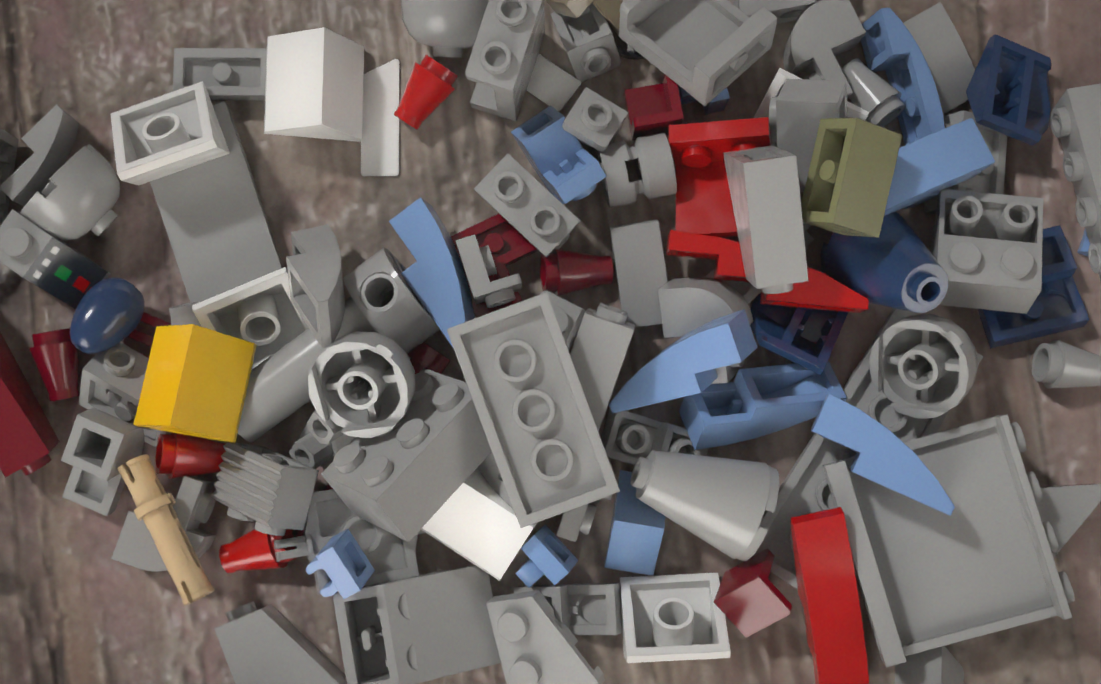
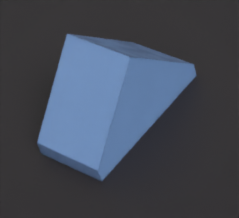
M620 470L618 477L620 492H617L615 496L604 568L653 576L664 533L665 516L636 498V487L630 484L632 472Z

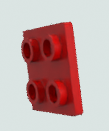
M769 117L669 125V146L676 165V231L715 237L738 236L724 153L772 146L773 141Z

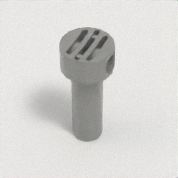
M383 247L344 276V283L351 297L345 301V313L336 339L355 331L376 332L394 340L408 354L440 329L401 273L406 268L388 249ZM309 328L251 370L238 428V434L250 443L258 440L311 401L309 398L308 376L311 368L315 365L317 357L327 347L322 348Z

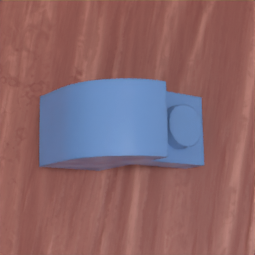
M550 105L511 131L546 188L564 205L571 200L577 201L591 194L597 186L596 183L607 176L599 162L583 149L577 137L562 128L565 117Z

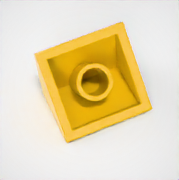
M195 324L157 326L133 425L235 443L257 345Z

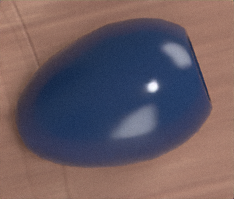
M118 277L107 278L95 284L86 292L74 312L70 326V337L74 346L84 353H98L114 347L127 338L136 329L143 317L145 301L142 293L129 281Z

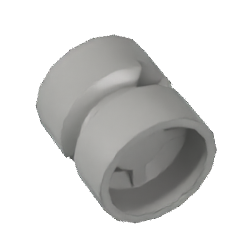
M664 132L637 137L634 146H628L621 140L609 143L605 151H598L596 149L598 162L607 176L601 181L609 208L635 203L639 194H644L649 200L676 194L675 168L669 142ZM635 160L638 181L629 182L626 161Z

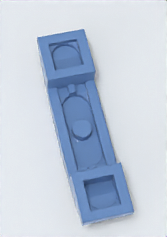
M890 7L881 8L862 23L866 33L862 37L861 43L868 68L873 72L886 70L889 84L902 93L900 100L904 103L905 108L898 116L904 143L907 145L944 129L943 112L933 76L918 44ZM940 191L935 192L934 194H932L931 196H929L927 199H925V200H923V201H921V202H918V203H916V204H913V205H911V206H908V207H906V208H904V209L914 208V207H916V206H918V205L924 203L925 201H927V200H929V199H931V198H933V197L939 195V192H940Z

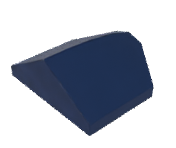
M995 34L990 37L966 90L976 123L1032 146L1042 139V135L1049 128L1052 106L1048 71L1051 70L1052 66L1050 57Z
M761 293L758 294L750 308L753 317L750 327L759 345L821 375L848 312L760 304Z

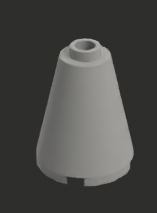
M656 450L651 451L647 458L640 457L637 460L630 481L631 486L636 487L637 499L727 556L742 561L750 559L763 542L768 529L759 525L765 510L772 513L775 512L780 486L779 472L776 468L768 466L764 462Z

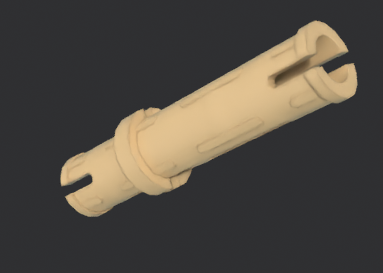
M140 455L127 461L126 464L120 465L117 469L137 506L134 513L138 521L143 519L183 600L184 606L215 591L173 508L176 501L172 493L166 494L156 475L149 455Z

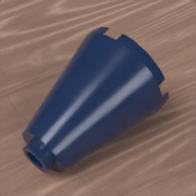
M897 212L884 216L879 238L841 235L834 232L828 244L823 243L821 249L822 272L869 299V303L915 313H925L936 308L946 296L948 276L945 270L906 220Z

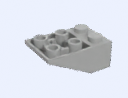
M476 565L364 586L359 592L346 599H343L339 591H337L333 595L347 684H417L501 663L486 605L493 597L489 574Z

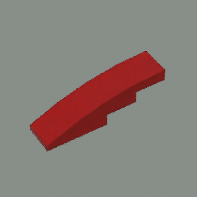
M670 230L666 255L715 260L714 279L750 283L745 276L739 242L721 237ZM808 266V281L793 283V290L778 294L761 292L760 304L861 313L868 310L869 299Z
M841 507L792 517L790 521L797 588L804 607L807 644L813 657L815 684H869L861 608L844 512Z

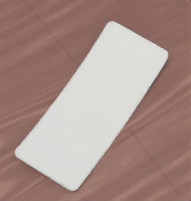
M538 54L527 91L547 105H551L557 111H560L581 85V81L550 62L541 54Z

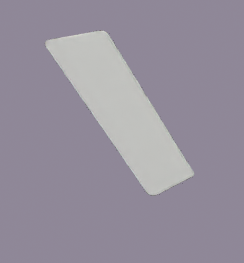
M394 59L363 75L362 176H397L399 174V118L394 115L399 106L398 59Z

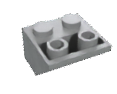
M949 189L940 190L929 250L948 276V290L945 298L939 305L1027 314L1041 292L1044 198Z

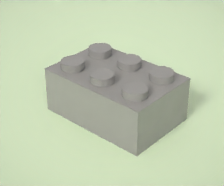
M425 368L415 374L416 389L407 413L398 421L396 426L388 433L373 438L356 437L349 445L344 446L336 453L333 462L321 473L354 515L407 542L420 531L492 452L467 383Z

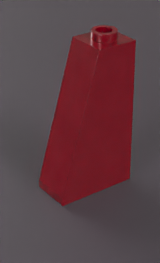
M0 332V470L5 478L20 469L26 476L52 460L48 453L60 441Z

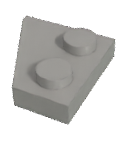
M539 590L493 596L486 603L506 684H603L605 678L601 669L598 666L592 669L574 646L578 640L565 624L557 620L554 615V609Z

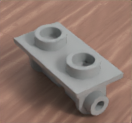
M508 153L474 188V191L545 257L554 249L558 250L569 239V233L581 222Z

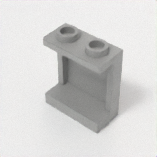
M544 0L488 1L465 70L466 78L477 82L470 101L471 108L517 121L545 35Z
M623 0L619 9V37L702 105L706 106L771 49L778 17L763 6L749 17L728 0Z

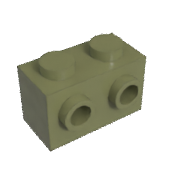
M859 118L820 119L801 203L803 223L841 235L879 238L902 135Z

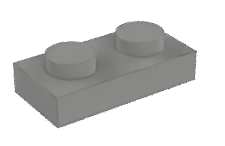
M174 48L173 91L203 81L210 100L265 101L267 48Z

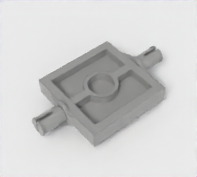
M333 489L313 492L303 536L274 540V549L295 546V549L276 552L277 562L307 556L309 562H311L333 536L349 529L375 569L364 585L368 586L419 576L415 548L417 535L425 534V532L420 529L407 542L354 515ZM318 569L314 572L318 595H321V589L331 580L324 569Z

